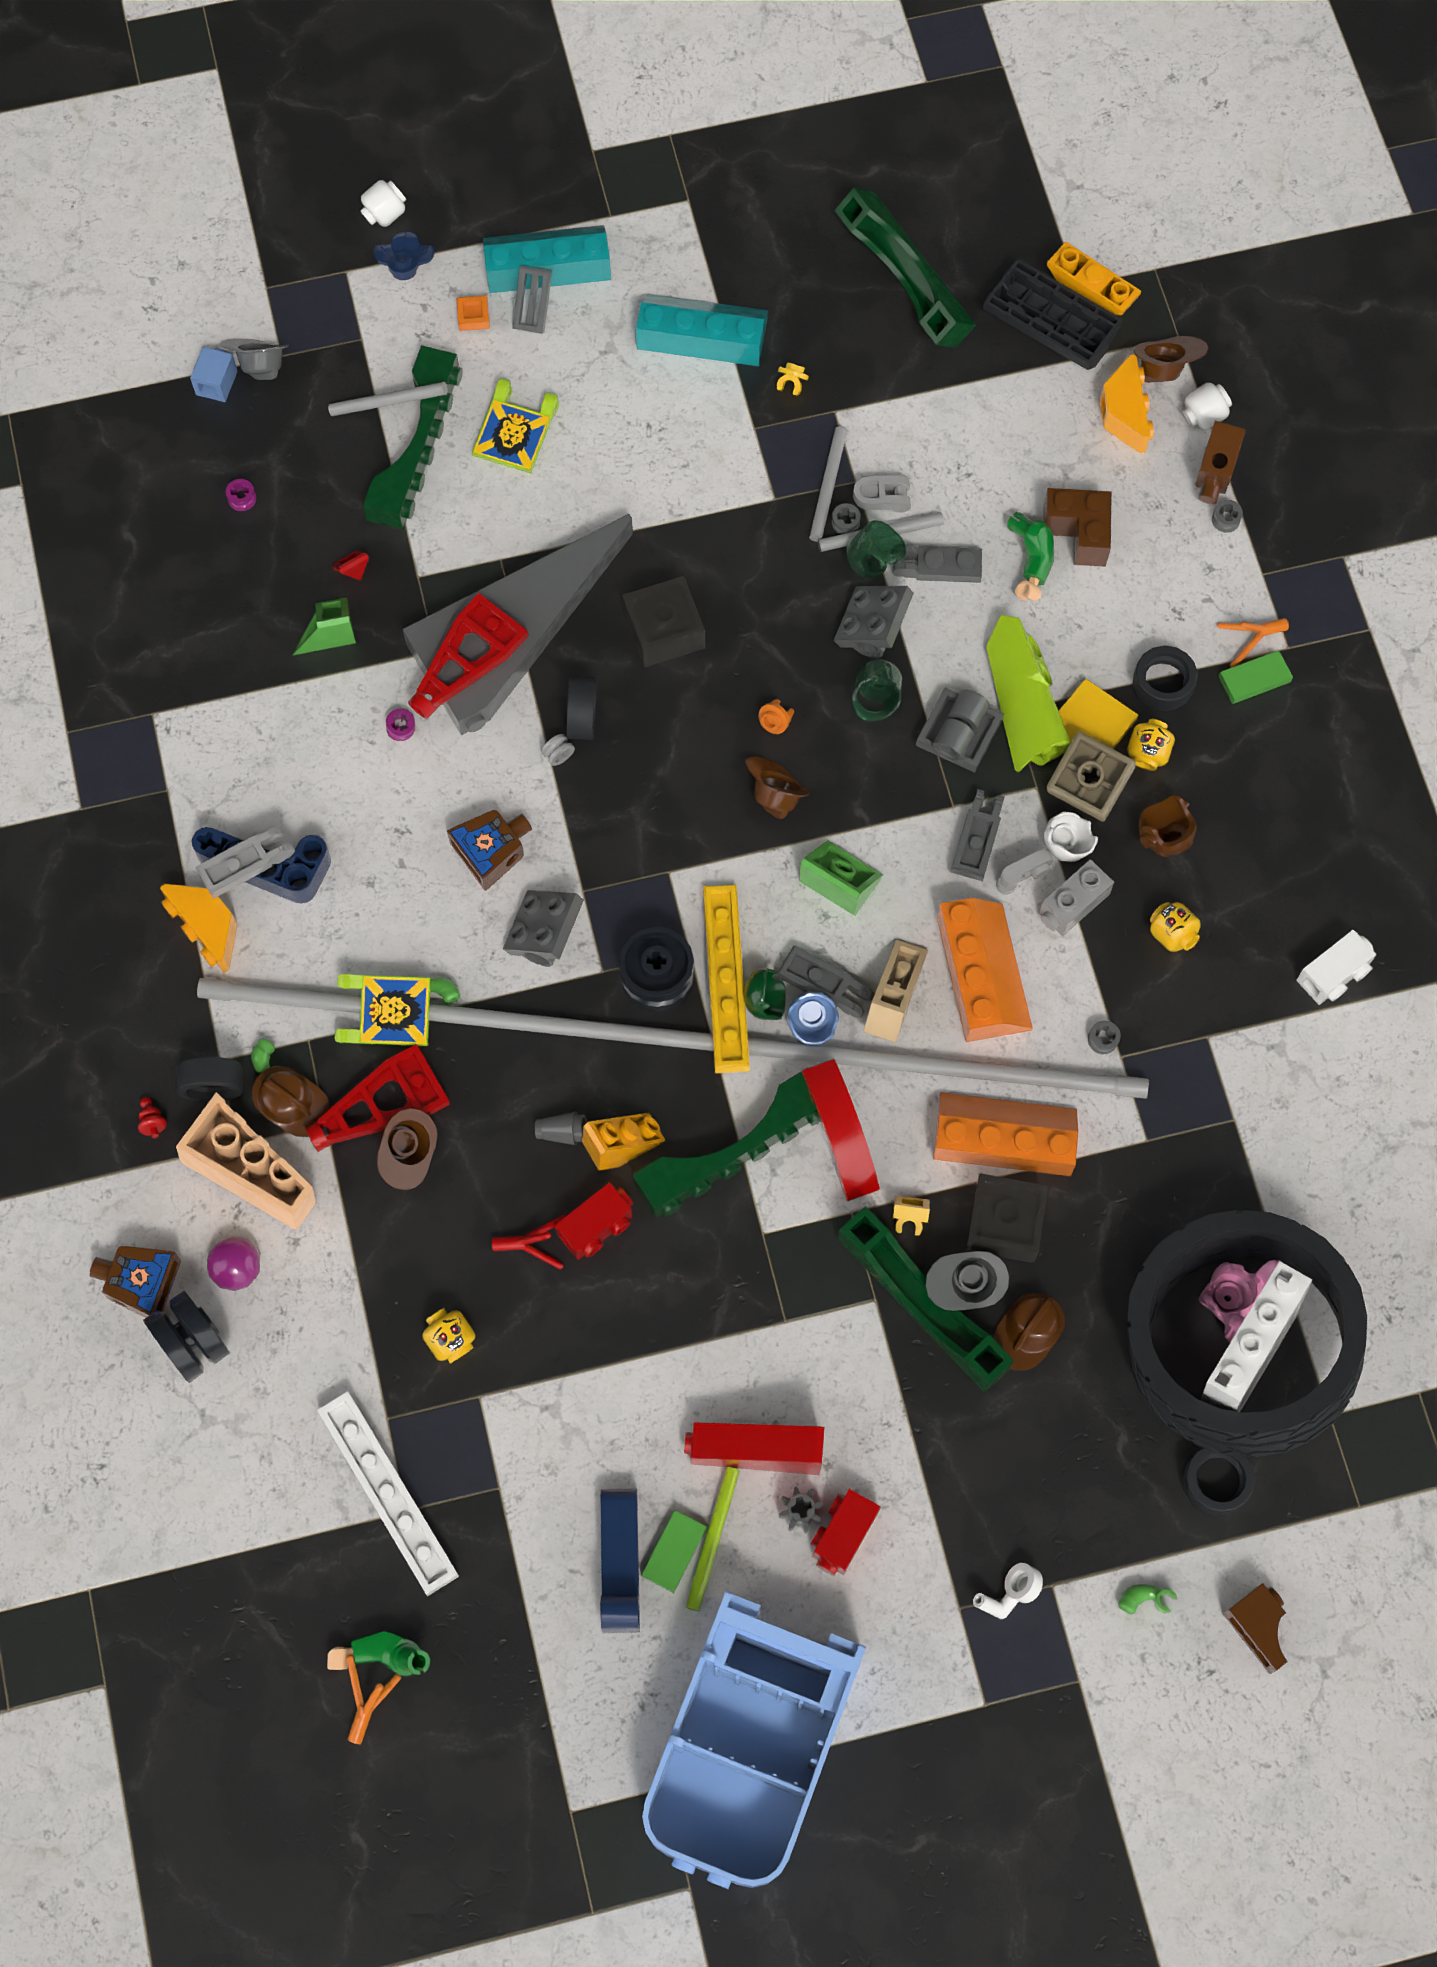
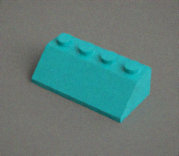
M604 225L483 238L489 293L517 291L521 265L553 270L550 287L611 280L610 256ZM527 274L525 290L531 289L532 274ZM539 276L538 288H542L543 276Z
M646 294L641 301L636 325L637 350L759 366L768 310Z

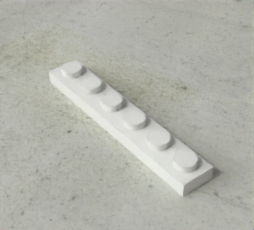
M347 1391L318 1409L319 1415L426 1595H431L458 1578L459 1575L350 1393Z

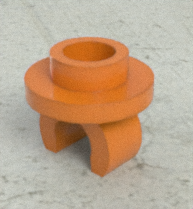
M778 699L765 704L759 710L761 725L772 734L784 732L788 728L794 714L792 708L786 712L779 705L781 701Z

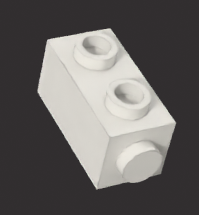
M1352 930L1307 965L1296 981L1318 1005L1328 998L1333 1002L1348 989L1345 984L1353 978L1357 982L1360 981L1373 969L1370 963L1376 956V953L1373 951V947L1368 939L1364 936H1359Z

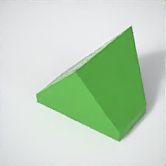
M347 597L315 603L316 611L293 655L356 643Z

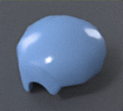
M806 991L792 1001L787 1013V1023L795 1038L804 1044L820 1045L835 1035L839 1014L831 998L821 992Z

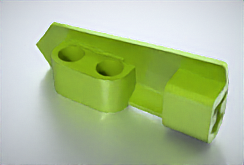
M1000 615L986 648L1001 713L1004 714L1003 722L1014 768L1017 772H1020L1030 761L1041 766L1066 753L1071 741L1049 689L1053 685V681L1037 642L1025 631L1019 617Z

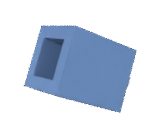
M202 348L190 377L196 395L226 402L238 372L233 354L220 348Z

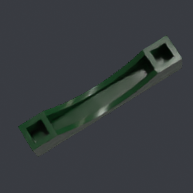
M853 188L835 209V212L850 232L864 242L899 279L915 306L919 323L934 343L940 346L956 348L976 326L876 193Z
M421 345L412 369L414 386L420 387L445 382L448 393L447 395L420 400V418L410 445L397 461L372 479L363 504L367 521L403 530L406 520L413 517L416 492H421L423 489L426 465L430 466L433 461L435 439H440L442 436L445 412H450L453 404L452 392L454 386H459L462 379L463 369L459 367L457 354Z
M802 1072L779 1084L774 1101L764 1118L737 1143L719 1152L700 1157H661L634 1173L633 1184L655 1218L661 1214L665 1216L673 1214L682 1207L681 1202L692 1195L694 1198L702 1196L712 1188L711 1183L722 1177L724 1180L731 1178L741 1170L740 1165L752 1159L755 1162L762 1159L770 1152L769 1147L779 1141L782 1144L791 1141L799 1134L798 1130L808 1123L811 1126L820 1123V1117L815 1103H812Z
M866 1206L840 1229L838 1240L984 1393L1010 1370L1014 1360L987 1332L978 1327L959 1310H944L933 1303L927 1293L925 1275L908 1257L891 1232Z

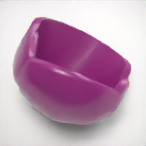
M232 1236L218 1241L209 1252L207 1258V1271L210 1279L222 1289L237 1291L247 1288L253 1283L260 1272L261 1253L259 1249L248 1239Z

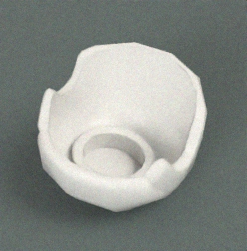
M1061 812L1051 818L1044 832V841L1047 849L1060 861L1075 862L1092 853L1098 842V837L1093 836L1091 832V822L1071 812Z

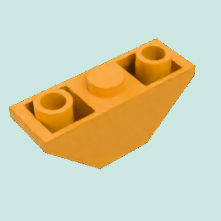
M1067 241L1047 262V266L1056 281L1115 315H1123L1141 294V290Z
M1134 354L1130 355L1104 383L1099 402L1104 429L1138 453H1145L1149 440H1153L1154 428L1153 422L1147 420L1146 413L1149 411V397L1147 393L1143 394L1142 390L1145 380L1143 366H1138L1137 356Z
M164 884L160 887L165 897L161 902L172 918L177 915L181 918L184 924L180 927L192 943L198 940L203 946L200 953L211 968L217 964L223 973L227 972L230 969L237 923L226 905L219 897L213 899L207 888Z
M650 1113L590 1121L583 1127L582 1143L599 1171L621 1167L666 1141L660 1132L659 1124L651 1117Z

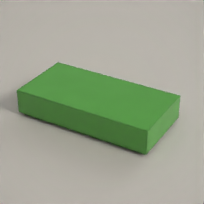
M1278 650L1222 671L1219 674V679L1231 703L1235 704L1290 683L1293 676Z
M674 1510L641 1576L675 1593L707 1526Z

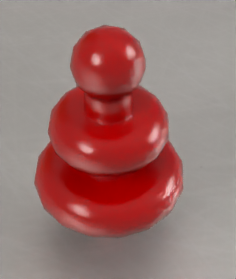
M143 1097L140 1100V1106L143 1110L138 1115L140 1120L138 1130L143 1135H152V1138H157L159 1133L166 1128L167 1121L164 1117L160 1116L161 1113L158 1108L152 1107V1099Z

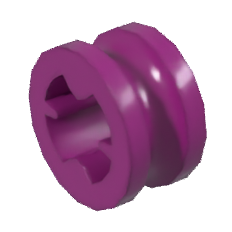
M236 479L228 484L226 496L229 505L234 510L246 511L254 506L256 494L251 482L245 479ZM244 491L245 497L238 499L237 492Z
M405 709L391 711L386 718V732L388 736L396 741L409 739L415 732L413 714ZM401 719V723L406 720V730L400 731V727L395 730V721Z

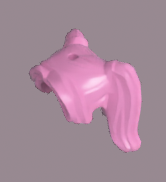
M1270 1260L1254 1274L1246 1272L1244 1266L1228 1262L1220 1264L1215 1269L1210 1283L1207 1284L1199 1296V1302L1211 1310L1225 1324V1338L1229 1343H1231L1280 1260ZM1225 1296L1230 1298L1229 1302L1225 1301Z

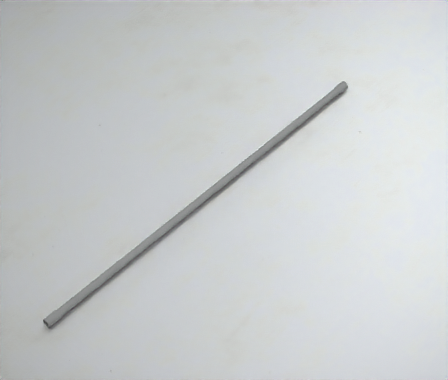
M200 978L197 987L198 998L239 1000L361 1013V996L239 984L208 978ZM430 1004L429 1021L714 1051L713 1034ZM748 1038L749 1055L821 1063L835 1059L836 1063L840 1065L1112 1093L1116 1096L1147 1099L1149 1079L1140 1077L1105 1076Z

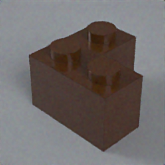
M1047 488L1043 506V522L1049 526L1053 536L1074 537V565L1106 567L1111 550L1112 491Z

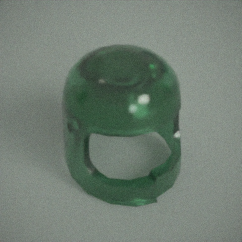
M873 520L868 522L847 545L846 558L849 566L855 573L862 577L874 578L885 572L887 564H897L905 557L907 553L906 544L890 525L882 521ZM872 556L875 557L877 565L875 566V560H872L868 565L866 559H870Z
M875 659L867 662L859 670L852 700L853 707L857 712L856 715L862 719L870 721L883 720L892 715L899 707L902 698L903 680L900 670L892 662L884 659ZM858 690L867 700L885 703L884 709L879 712L866 710L858 700Z

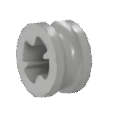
M564 734L551 738L541 750L544 757H549L548 761L552 766L563 763L574 752V746L571 743H567L568 739Z

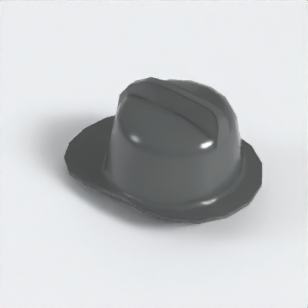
M228 339L220 343L221 347L235 351L244 373L258 380H273L277 378L278 370L282 366L283 348L289 347L288 345H276L255 339Z
M984 1251L956 1253L941 1257L931 1265L926 1276V1289L929 1298L940 1308L952 1311L984 1308L994 1305L1003 1298L1009 1284V1274L1006 1265L996 1255Z

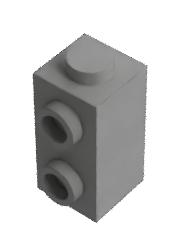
M1090 859L1042 902L1039 912L1042 922L1051 931L1056 930L1063 937L1110 895L1114 881Z

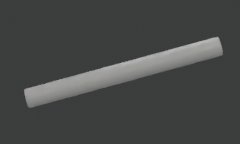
M445 382L331 403L328 409L331 416H337L447 395L448 388Z
M841 426L836 427L809 536L815 542H818V539L823 537L847 435V429Z
M941 512L818 539V547L820 552L943 525V515Z

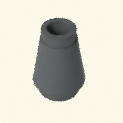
M574 1111L536 1119V1139L577 1146L578 1142H582L583 1127L587 1123L586 1116Z

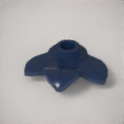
M410 231L397 233L392 238L391 244H376L374 247L376 261L379 264L388 266L390 273L398 280L413 278L418 267L429 263L435 254L434 246L419 245L417 235Z

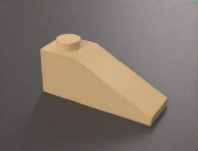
M896 940L872 1000L864 1028L865 1033L896 1043L928 953L927 949Z

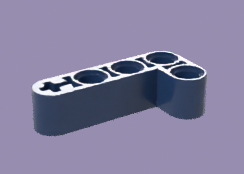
M210 827L197 830L191 840L192 847L201 864L244 841ZM317 835L305 836L297 844L295 852L290 859H285L279 864H272L274 868H277L272 875L265 876L260 873L245 881V883L295 903H307L316 895L330 867L331 857L327 845ZM313 851L321 852L320 856L316 859L307 858L308 854ZM297 880H307L306 884L300 888L292 887L293 883Z
M601 1489V1630L603 1634L639 1633L637 1489Z

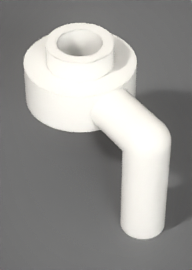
M1026 1563L1016 1564L1009 1570L1006 1576V1594L1000 1602L982 1593H978L973 1599V1605L999 1619H1004L1018 1602L1029 1603L1037 1598L1043 1585L1042 1575L1039 1570Z

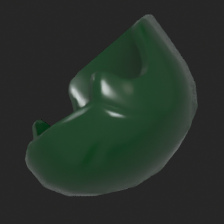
M759 968L751 973L743 990L745 1005L748 1012L755 1018L781 1020L783 1017L786 990L782 981L772 977L777 974L776 970Z

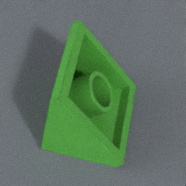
M827 840L803 858L799 881L856 916L884 874Z

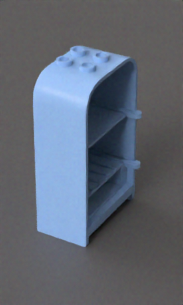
M725 1591L646 1797L642 1818L647 1836L656 1849L673 1858V1867L692 1875L695 1868L709 1873L707 1881L729 1889L731 1882L736 1885L754 1888L767 1885L778 1877L789 1861L866 1646L832 1633L827 1645H821L759 1620L761 1605L728 1591Z

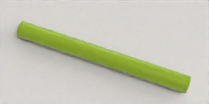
M726 1467L685 1607L693 1611L699 1612L740 1473V1470L736 1468Z

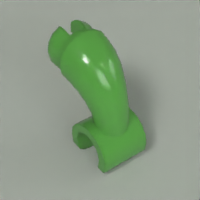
M442 977L431 978L430 992H435L442 996L445 1003L452 1004L460 998V992L454 982Z
M265 1038L259 1039L251 1052L252 1064L259 1075L263 1071L272 1068L269 1065L270 1055L275 1050L274 1044Z
M1138 1584L1127 1588L1122 1593L1118 1606L1124 1612L1134 1614L1137 1607L1143 1602L1153 1600L1156 1609L1166 1614L1170 1613L1171 1610L1161 1605L1160 1597L1167 1595L1171 1599L1177 1600V1595L1170 1589L1161 1590L1152 1585Z

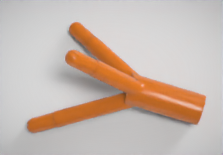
M1282 618L1261 624L1219 622L1217 624L1219 629L1252 631L1256 634L1233 660L1230 667L1238 666L1264 636L1287 631L1289 629L1287 619Z
M348 1655L346 1660L357 1712L347 1740L355 1744H361L373 1710L401 1680V1675L395 1674L384 1687L383 1684L378 1683L366 1704H364L354 1657Z

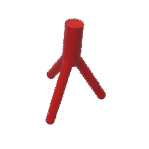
M563 1214L522 1236L493 1237L492 1249L493 1251L524 1250L558 1269H562L563 1263L528 1244L549 1239L551 1233L547 1231L554 1228V1225L567 1215Z

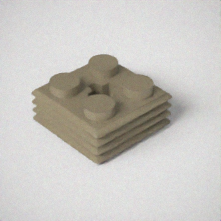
M1077 732L1047 784V792L1094 818L1105 821L1134 771L1135 761L1082 732ZM1092 770H1096L1099 781H1092L1090 784L1085 783V776L1082 774L1084 772L1091 773Z

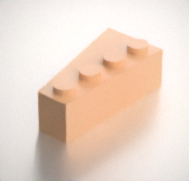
M217 1092L176 1146L182 1164L294 1230L299 1228L316 1204L313 1187L283 1157H280L265 1139L258 1136L246 1124V1121L225 1103V1100Z

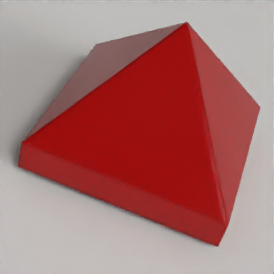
M356 550L333 563L332 567L341 574L361 581L369 557L367 553Z

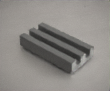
M527 265L520 266L512 329L540 334L545 332L553 270L528 267ZM527 274H532L526 324L521 323L526 280ZM539 276H543L537 326H535L533 322Z

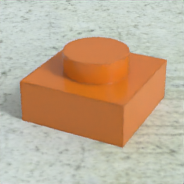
M487 295L456 298L459 331L490 329Z

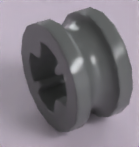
M1221 501L1215 507L1212 523L1218 531L1223 533L1233 532L1240 524L1243 510L1235 501ZM1224 512L1230 513V521L1224 520Z
M848 503L838 505L832 513L833 530L839 535L858 531L861 516L859 509ZM847 515L851 523L844 524L842 516Z
M1110 1021L1097 1022L1088 1034L1090 1048L1102 1055L1111 1053L1120 1041V1030ZM1102 1030L1106 1031L1108 1037L1113 1038V1040H1109L1108 1044H1103L1102 1038L1096 1037V1035L1099 1036Z

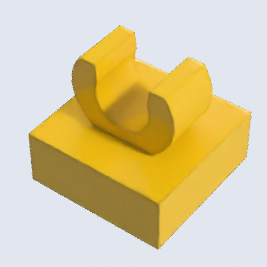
M895 1195L893 1218H896L897 1233L902 1232L904 1222L912 1221L916 1225L915 1235H920L923 1228L922 1222L928 1223L930 1200Z

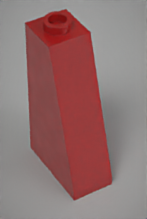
M694 1422L693 1433L686 1432L684 1454H691L692 1465L820 1475L825 1427Z

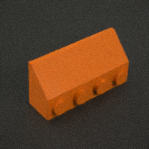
M978 898L940 903L937 921L965 1041L972 1042L1032 1031L1033 1027L1003 904Z
M940 1092L933 1160L1071 1176L1076 1165L1078 1144L1077 1109Z

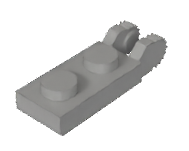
M277 826L258 836L253 835L196 867L199 876L213 899L273 867L272 864H279L293 855L295 849L291 843L283 844L267 853L263 849V847H270L284 838L285 832L282 827Z

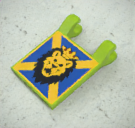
M500 378L497 382L490 408L474 445L472 456L531 474L551 421L558 411V395L547 392L539 413L507 403L513 392L511 381Z
M338 975V987L343 989H362L360 1030L336 1029V1042L386 1045L417 1044L418 1046H428L431 978Z

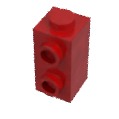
M609 1182L554 1225L556 1234L577 1260L584 1255L589 1258L602 1248V1241L612 1233L614 1236H617L631 1224L629 1220L632 1218L630 1206L633 1202L622 1188L616 1190Z
M850 1488L845 1497L838 1494L828 1511L829 1514L833 1515L827 1529L820 1526L810 1545L815 1547L812 1557L818 1560L816 1566L833 1576L837 1572L844 1575L876 1519L881 1506Z

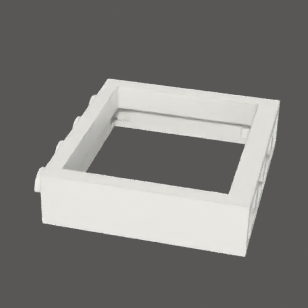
M1279 1261L1208 1379L1201 1401L1220 1409L1236 1412L1242 1410L1296 1319L1312 1279Z

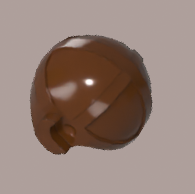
M1171 795L1143 809L1139 820L1141 844L1146 849L1150 848L1158 855L1164 857L1178 855L1187 851L1193 844L1197 831L1196 821L1187 809L1189 803L1177 795Z

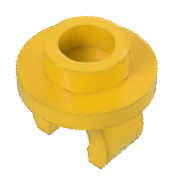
M787 363L785 368L779 367L778 372L785 375L778 380L777 389L783 391L785 383L793 381L795 384L793 395L798 396L802 390V384L799 379L808 381L809 378L808 375L803 374L805 368L791 363Z

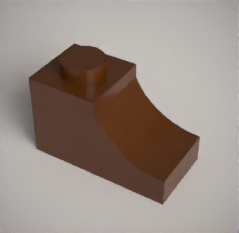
M1262 1583L1225 1611L1223 1615L1267 1672L1271 1674L1288 1662L1282 1653L1278 1640L1279 1622L1286 1612L1282 1608L1284 1602L1280 1595L1272 1587L1267 1589Z

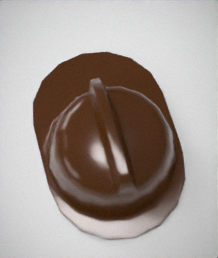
M1179 336L1155 342L1140 343L1134 348V353L1141 359V366L1144 368L1145 375L1144 382H1168L1178 379L1185 364L1201 359L1207 354L1209 348L1202 339L1191 336Z
M757 756L746 759L745 766L756 778L755 801L776 818L784 819L788 812L796 807L801 797L809 795V790L801 785L781 765Z
M275 1066L263 1071L256 1078L252 1087V1100L255 1108L285 1132L296 1137H308L305 1128L317 1122L330 1109L329 1101L324 1092L300 1073L288 1067Z
M412 1108L399 1111L391 1117L382 1133L377 1154V1167L385 1183L394 1189L404 1191L413 1189L423 1182L428 1172L436 1147L437 1131L430 1116L423 1111Z
M1043 1293L1026 1294L1014 1302L993 1334V1339L1014 1360L1010 1369L1026 1371L1036 1367L1044 1360L1064 1330L1065 1315L1061 1306L1053 1298Z

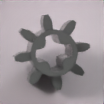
M794 1487V1496L791 1499L782 1496L781 1502L788 1508L779 1513V1518L789 1519L788 1530L790 1532L795 1526H802L806 1534L808 1533V1524L811 1521L820 1524L821 1518L814 1514V1512L823 1507V1502L814 1503L812 1499L813 1489H810L806 1495L800 1494L799 1489ZM797 1502H801L805 1508L810 1507L807 1510L806 1518H800L799 1513H792Z

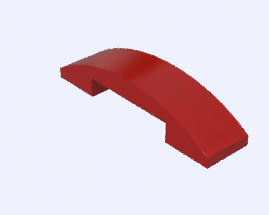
M835 1059L801 1070L837 1166L835 1169L846 1201L880 1190L874 1164L859 1118Z

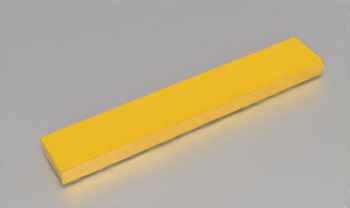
M737 884L703 886L715 1073L750 1072L746 1007L743 993L744 980Z

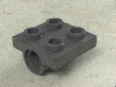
M856 586L834 641L840 648H854L860 654L870 658L882 657L885 648L893 647L914 592L908 586Z
M945 687L916 741V746L975 773L1003 720L1004 714L990 708L988 700L975 691L964 689L957 693Z
M527 890L503 949L510 955L523 956L535 964L551 967L555 959H560L584 899L577 893Z

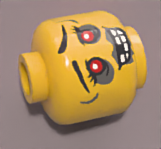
M1149 719L1148 723H1140L1134 727L1127 752L1135 761L1136 766L1153 771L1157 770V767L1167 764L1175 738L1167 730L1168 725L1166 723Z
M1166 902L1160 905L1150 918L1152 936L1168 951L1177 952L1182 949L1187 951L1200 938L1198 935L1201 926L1200 920L1182 903L1174 902L1170 904Z
M443 1308L426 1319L429 1326L424 1330L422 1337L437 1360L444 1361L448 1359L451 1364L474 1348L471 1343L475 1339V1332L460 1311L455 1310L447 1314Z

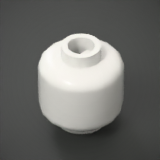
M379 180L362 194L361 202L364 208L360 211L371 225L378 222L381 226L387 227L404 213L405 205L403 202L406 201V198L391 180L388 183Z
M1207 382L1186 396L1185 405L1187 408L1183 410V414L1192 427L1197 424L1201 429L1209 430L1213 427L1215 421L1221 422L1229 416V407L1232 406V402L1220 384L1215 386Z

